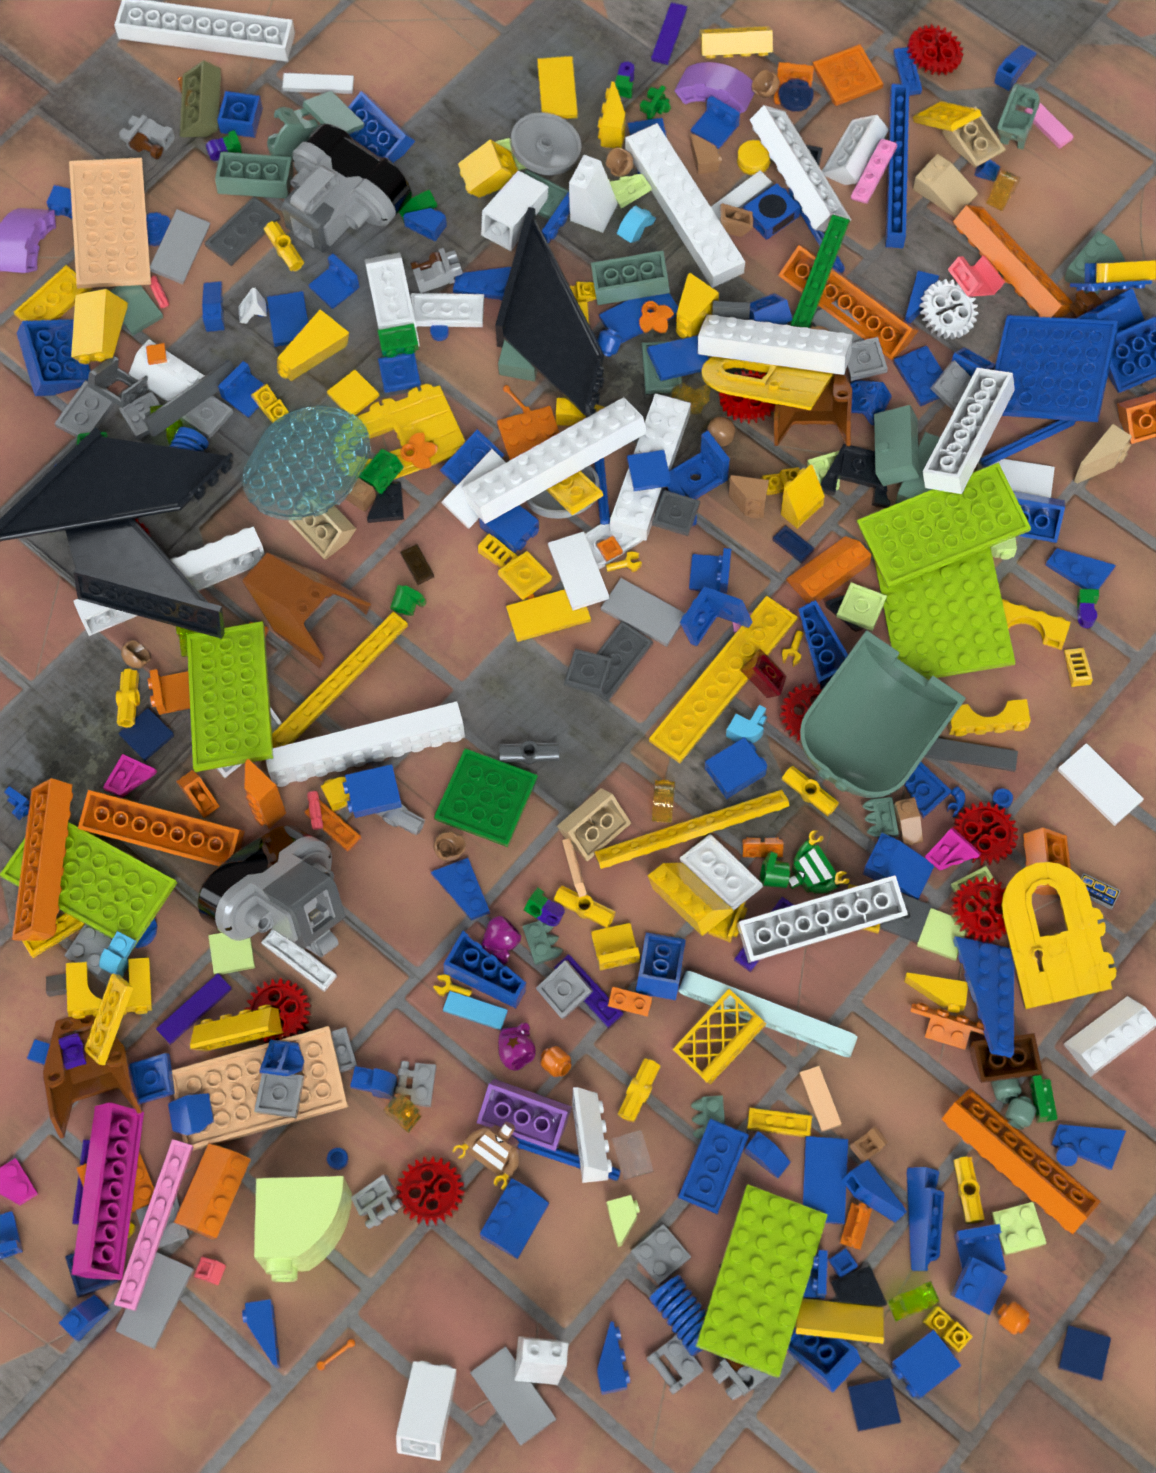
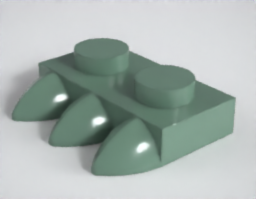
M892 797L871 799L865 802L862 807L873 811V813L865 817V821L876 824L869 828L867 833L878 837V839L881 833L892 838L898 837L899 832Z
M541 921L522 926L535 965L556 959L562 954V948L551 947L557 942L559 936L546 934L553 929V926H549Z
M723 1096L702 1097V1099H698L691 1104L693 1109L703 1112L692 1118L694 1123L704 1126L693 1132L696 1138L702 1139L710 1119L725 1125Z

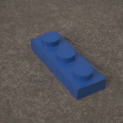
M909 47L894 49L893 55L901 84L909 85V96L921 94L922 87L916 64H913L914 59L909 58L911 53H907Z
M569 192L542 230L548 244L552 239L556 238L560 226H564L567 216L570 213Z

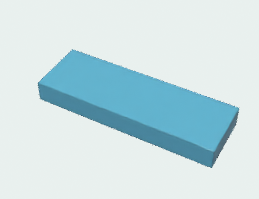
M449 991L443 1007V1012L500 1031L508 1013L506 1009Z

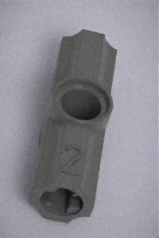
M525 741L523 744H500V761L524 762L526 764H534L536 761H559V743ZM527 750L534 751L532 755L525 754Z

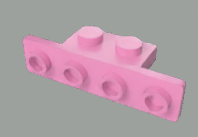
M884 139L880 140L851 195L852 200L868 203L897 148V143Z

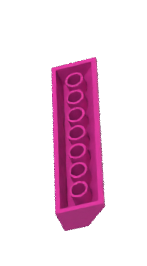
M111 1102L95 1106L72 1275L91 1279H123L144 1112L137 1114L132 1108Z

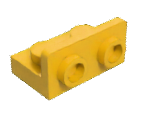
M746 901L708 931V934L730 943L733 937L737 938L739 934L737 923L740 919L744 920L748 910L745 907Z

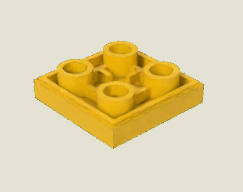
M353 370L327 391V395L350 418H353L380 396L379 392L356 370Z

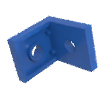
M706 431L702 434L701 453L672 469V472L686 497L697 499L728 480L730 458L710 432ZM697 474L701 478L698 481H694L690 477Z
M704 586L680 621L689 642L694 646H698L716 617L749 628L752 624V619L743 600Z

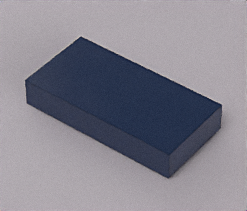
M786 525L772 540L800 563L814 551V547Z

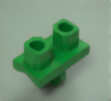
M663 85L659 89L650 87L647 98L652 101L642 100L640 103V111L647 114V120L653 119L656 113L661 115L663 112L668 113L671 110L670 100L664 94L666 87Z

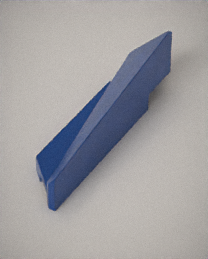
M928 1167L907 1168L912 1271H927L928 1264L931 1261H936L940 1256L944 1192L936 1189L939 1171Z

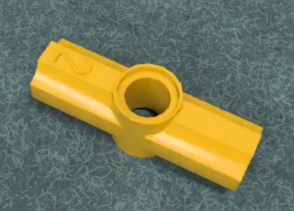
M271 221L264 228V232L276 248L278 256L283 259L290 271L296 272L301 269L304 261L292 245L290 237L284 233L278 222Z
M124 669L121 672L120 690L116 692V703L118 706L117 724L125 728H130L135 724L136 706L140 705V694L138 691L139 673L137 670Z
M794 766L790 767L782 777V780L799 793L805 802L814 805L827 817L839 805L837 800L820 788L817 781L809 779ZM811 788L815 793L809 794L805 790Z
M563 885L558 889L554 898V902L577 913L580 918L589 919L606 928L611 925L616 914L615 911L593 901L590 896L579 897L577 892ZM582 904H588L590 906L586 910L580 908Z
M644 1058L636 1077H633L626 1092L627 1096L618 1112V1116L634 1123L643 1103H646L651 1093L652 1084L661 1065L651 1059Z
M972 1157L954 1159L953 1164L959 1188L958 1195L961 1198L965 1223L974 1224L982 1222L985 1219L979 1195L980 1187L976 1181ZM964 1186L972 1187L974 1194H966Z

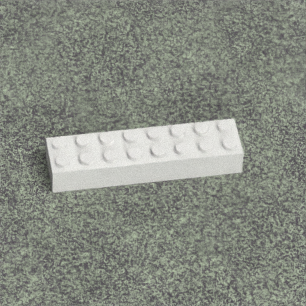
M764 105L750 119L753 130L760 136L762 145L769 151V156L778 166L777 170L784 176L786 185L792 189L794 198L801 204L803 213L811 221V226L815 230L826 232L832 214L850 219L851 221V218L786 112Z
M706 315L698 335V354L844 375L852 352L853 335L843 332L837 333L827 330L809 329L807 327L801 328L770 322L736 319L734 317Z
M982 368L976 369L923 470L925 488L962 494L1015 390L1013 373Z
M655 394L645 420L647 433L639 437L634 454L665 450L670 471L690 417L691 403ZM628 468L610 519V530L635 538L640 537L646 541L665 487L634 492Z
M891 876L743 920L737 923L748 963L898 919L908 915L896 876Z

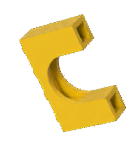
M149 958L128 959L129 984L133 987L124 1015L127 1012L146 1014L148 1011H152ZM87 962L66 963L68 1016H72L74 1019L84 1018L85 1015L96 1017L102 999L94 996L89 990Z

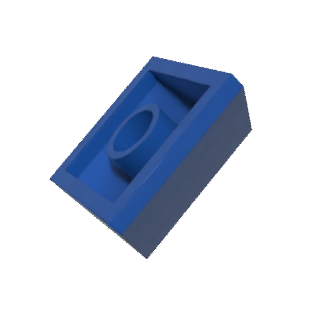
M965 347L956 351L952 357V361L955 360L971 377L977 368L994 370L996 366L993 362Z

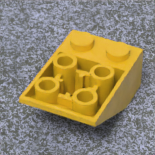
M612 81L610 88L606 89L605 99L607 101L606 103L603 102L602 105L603 117H600L598 122V128H600L598 139H601V147L614 149L616 147H623L625 139V111L615 82Z
M812 464L807 468H802L793 481L789 480L784 485L781 515L796 529L824 504L825 496Z

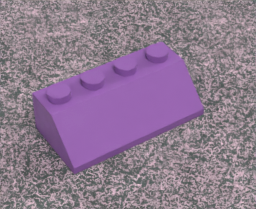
M493 1079L488 1085L477 1123L490 1128L498 1125L501 1128L504 1122H510L515 1126L512 1136L556 1151L566 1128L572 1106Z

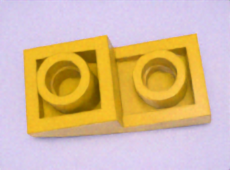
M576 282L575 286H570L577 302L596 300L594 282Z
M268 384L263 385L251 394L254 401L274 425H277L290 415L282 401L276 398Z
M799 467L782 469L779 474L763 475L761 479L769 480L767 495L784 492V485L789 480L793 481L800 471Z
M936 1306L923 1321L931 1331L934 1330L941 1340L957 1353L973 1337L939 1306Z

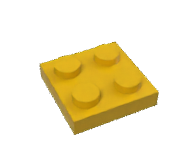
M528 551L498 570L499 577L522 600L552 580V576Z

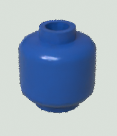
M613 328L602 330L597 339L604 355L608 357L617 354L622 342L621 336L618 335L619 331Z

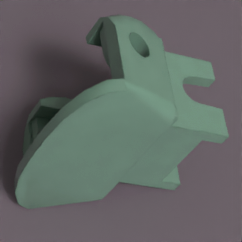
M1016 83L1014 84L997 128L998 134L1001 136V143L1008 145L1012 139L1018 142L1017 148L1024 149L1040 105V97L1036 91L1019 86ZM1016 104L1033 109L1032 115L1015 110Z
M280 107L275 110L274 118L279 117L285 125L278 134L268 137L267 147L271 156L293 158L292 153L300 143L308 142L314 145L311 135L313 129L318 128L319 124L315 119L304 120L302 118L310 114L305 108L293 111V109L288 107Z

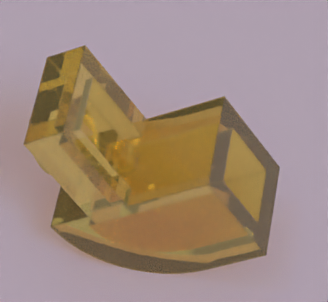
M1002 170L993 185V190L986 204L1004 211L1021 177L1007 170Z
M682 383L672 389L670 398L691 403L690 414H700L703 406L710 399L709 393L711 388L704 385L694 390Z
M655 780L652 821L672 823L675 782Z
M396 1093L383 1109L387 1116L392 1118L408 1133L422 1117L418 1113L420 1110L408 1098L399 1093Z

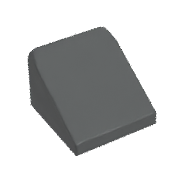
M66 973L46 977V994L49 997L67 994Z

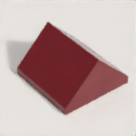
M761 649L758 650L742 668L741 672L766 698L777 697L782 694L787 676Z

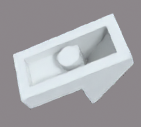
M252 288L238 307L240 323L247 324L254 314L267 316L265 299L256 288Z

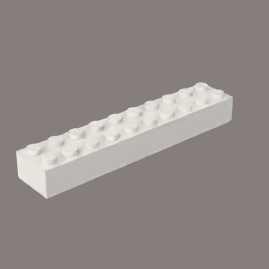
M122 0L115 22L118 39L287 62L295 36L293 20L148 0Z
M656 123L626 137L625 150L632 155L634 165L650 184L651 192L710 286L714 288L743 274L745 260L659 125Z
M623 397L462 487L467 503L486 524L646 434L643 416Z
M253 526L251 528H244L239 533L225 536L222 540L208 543L198 550H191L181 557H175L170 560L199 591L254 568L265 553ZM79 599L73 601L89 636L137 616Z
M456 701L273 748L274 758L267 759L266 764L272 782L278 787H283L290 782H303L310 777H322L333 771L342 772L348 767H361L368 762H380L391 756L400 757L404 753L411 751L419 752L430 746L438 747L445 742H458L465 738L463 721Z

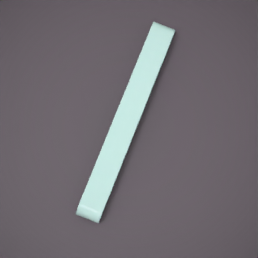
M685 972L678 989L681 994L713 1006L730 989L767 1023L765 1027L840 1056L851 1057L858 1038L855 1034L697 973ZM729 996L724 1001V1009H736V1001L732 996ZM739 1012V1017L750 1020L753 1017L749 1012Z

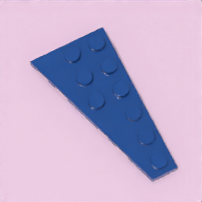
M955 936L953 943L958 949V958L960 963L963 964L964 976L973 1002H976L977 1014L979 1019L982 1020L983 1032L990 1053L1011 1058L1014 1054V961L1011 948Z

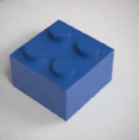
M225 91L217 119L220 133L228 134V132L235 130L237 136L255 138L263 110L260 96Z

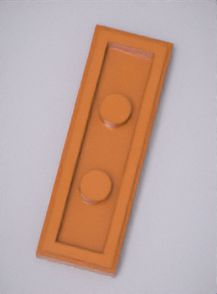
M319 799L323 823L322 830L348 852L361 839V836ZM308 807L304 811V813L308 818L311 819L310 810Z

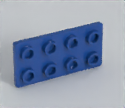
M1086 263L1085 282L1070 283V287H1076V291L1145 288V284H1152V280L1097 283V263Z
M1128 289L1075 318L1118 321V331L1145 320L1133 289Z

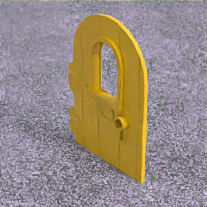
M715 356L709 358L702 367L704 382L718 392L806 410L813 408L834 374ZM745 368L768 374L761 380L725 372V370Z
M430 384L420 385L422 391L418 392L417 387L412 388L408 392L407 398L396 402L391 398L383 399L381 401L382 406H380L379 402H375L370 406L369 412L361 414L346 423L337 434L334 443V455L340 470L349 478H359L358 475L372 459L365 460L356 457L355 449L357 445L365 439H371L395 430L402 447L409 443L412 435L424 433L425 442L434 443L438 447L435 455L429 458L431 466L450 459L466 441L440 385L436 387ZM401 448L390 452L396 455L404 466L395 479L422 470L416 468L412 462L402 459L400 454ZM408 451L407 455H413V451Z
M1051 862L1034 863L1017 872L1008 882L1004 891L1002 913L1025 1009L1112 989L1111 981L1115 979L1117 971L1116 967H1108V964H1114V958L1108 952H1103L1100 937L1105 933L1106 926L1105 922L1098 924L1097 920L1104 919L1103 913L1098 908L1092 907L1090 895L1081 878L1071 869ZM1049 884L1056 889L1061 899L1060 903L1067 931L1055 933L1052 936L1040 937L1032 906V894L1039 885ZM1036 950L1040 953L1039 959L1043 969L1041 972H1039L1037 964L1038 959L1034 955Z

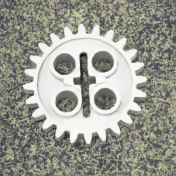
M947 279L942 282L939 280L924 292L925 295L921 297L924 302L920 304V307L924 308V310L920 314H925L926 317L922 321H928L926 327H932L931 333L938 331L937 337L944 334V339L950 336L951 340L956 337L960 338L963 334H967L974 327L973 323L977 321L974 317L978 315V312L974 311V309L978 305L972 303L975 298L968 297L958 283L954 285V280L949 282ZM960 303L962 304V306H958L953 310H948L943 314L936 315V313L941 312L944 309H949Z

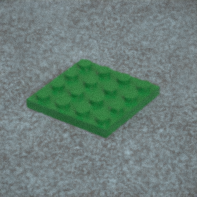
M464 748L434 815V820L508 847L537 782L538 775Z

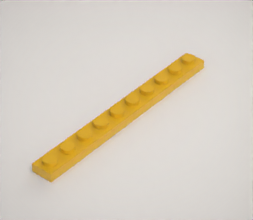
M392 612L272 733L273 748L292 744L408 627V623L395 612Z
M779 790L595 851V858L601 869L611 867L614 864L629 861L633 858L647 855L651 852L668 848L669 846L686 842L690 839L704 836L774 811L782 810L789 807V800L783 790Z

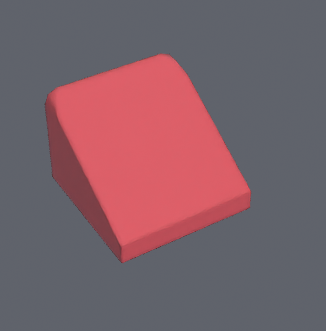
M201 1257L194 1277L214 1285H219L226 1266L217 1260Z

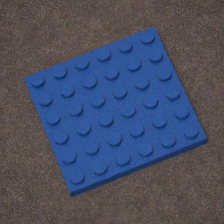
M1007 315L995 370L1013 373L1015 390L1002 416L1098 422L1119 326L1118 321Z

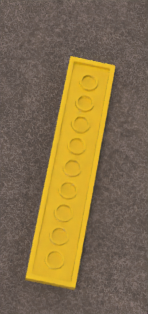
M768 596L762 600L750 615L752 619L750 627L741 626L649 738L650 743L681 764L749 679L741 672L742 668L760 649L769 656L797 621V616Z

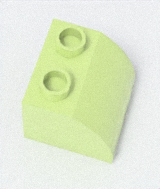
M344 1176L256 1178L254 1258L262 1266L266 1274L272 1275V1281H297L298 1271H310L321 1263L335 1248L347 1226L352 1205V1192Z

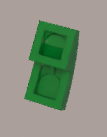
M429 189L402 204L398 208V212L404 222L403 216L405 213L437 208V202Z

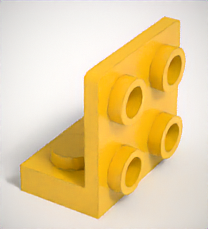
M630 923L591 932L600 971L640 962L638 947L636 948Z

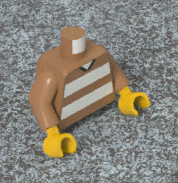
M506 1121L501 1128L498 1125H494L491 1128L483 1127L478 1129L463 1141V1145L455 1146L453 1153L457 1149H462L463 1154L458 1157V1159H462L466 1154V1150L469 1149L468 1154L498 1175L494 1179L495 1186H497L499 1181H504L501 1189L505 1190L508 1185L507 1179L512 1177L519 1165V1150L517 1148L519 1142L511 1136L515 1126Z

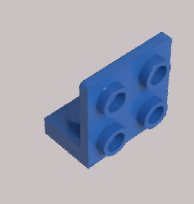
M711 95L707 99L706 112L691 128V133L720 149L738 128L740 112Z
M332 254L328 257L329 269L309 284V288L331 309H334L360 287L358 276L336 255Z
M243 361L218 385L221 397L246 417H250L259 408L251 394L264 384L251 375L249 365Z
M854 380L850 384L852 387V413L864 414L869 423L874 425V414L885 411L892 395L883 382Z
M724 548L723 555L719 556L693 554L689 590L701 591L705 586L721 593H727L731 549Z
M12 1211L0 1215V1259L23 1252L15 1216Z
M1000 1224L957 1231L954 1237L962 1269L968 1256H971L1000 1272L1006 1270L999 1235L1002 1233Z
M819 1250L816 1256H814L813 1266L803 1297L825 1298L827 1291L828 1251Z

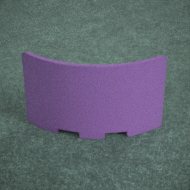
M715 62L697 63L687 67L675 89L676 94L684 104L694 101H706L712 95L739 111L740 114L747 110L755 93L752 90L753 81L748 76L731 66Z
M18 208L6 215L0 223V271L28 273L37 270V258L40 248L38 243L51 230L56 229L54 210Z

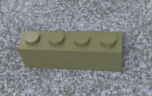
M204 60L183 74L180 119L181 137H208L219 128L217 119L220 111L221 68Z

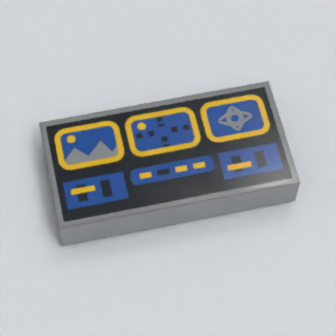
M1083 873L1081 880L1086 885L1090 899L1112 910L1121 890Z

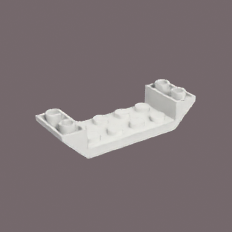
M395 253L364 259L379 330L414 323L417 335L401 254Z

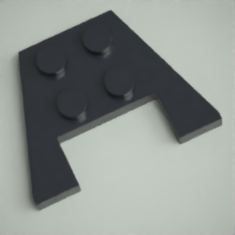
M843 444L820 484L823 493L834 496L837 480L840 479L874 488L872 506L884 509L890 507V500L887 497V486H883L876 475L875 451Z

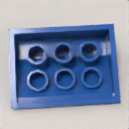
M362 91L348 108L364 123V128L338 138V140H343L348 144L337 141L355 160L365 159L376 166L380 172L402 157L415 142L372 97ZM365 165L364 170H366L369 173L371 170L368 169Z
M1156 315L1117 331L1108 377L1118 393L1156 377Z
M74 319L22 321L17 331V337L35 396H53L80 388L85 381L88 382L89 365L81 364L78 360L71 357Z

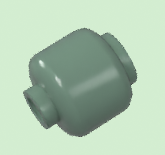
M1018 1078L991 1082L995 1098L1004 1104H1010L1012 1099L1018 1098L1021 1094Z
M1020 1096V1099H1012L1005 1114L1008 1124L1017 1129L1029 1127L1034 1119L1036 1108L1032 1104V1100L1027 1097Z

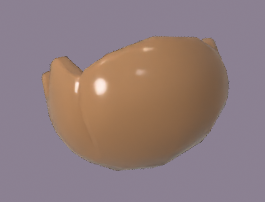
M768 70L761 71L752 82L753 92L762 98L771 97L778 90L780 84L778 76Z
M616 147L607 155L606 166L611 170V174L624 177L633 168V157L627 150Z
M716 417L710 421L707 431L710 432L720 446H727L733 441L735 425L732 420L726 417Z
M135 640L127 642L121 649L123 661L132 668H143L151 660L148 651Z
M453 831L439 834L433 844L437 857L443 861L457 860L464 853L466 847L464 837L462 835L457 836Z

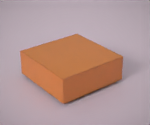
M164 343L146 346L149 365L167 362Z
M614 536L597 544V548L606 562L623 553Z

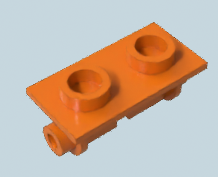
M746 837V839H742V857H766L770 851L778 853L777 857H783V839H779V837L764 838V842H761L760 838Z
M613 986L608 1006L648 1017L652 996Z
M851 1203L840 1244L858 1250L861 1249L872 1209L867 1208L866 1204Z

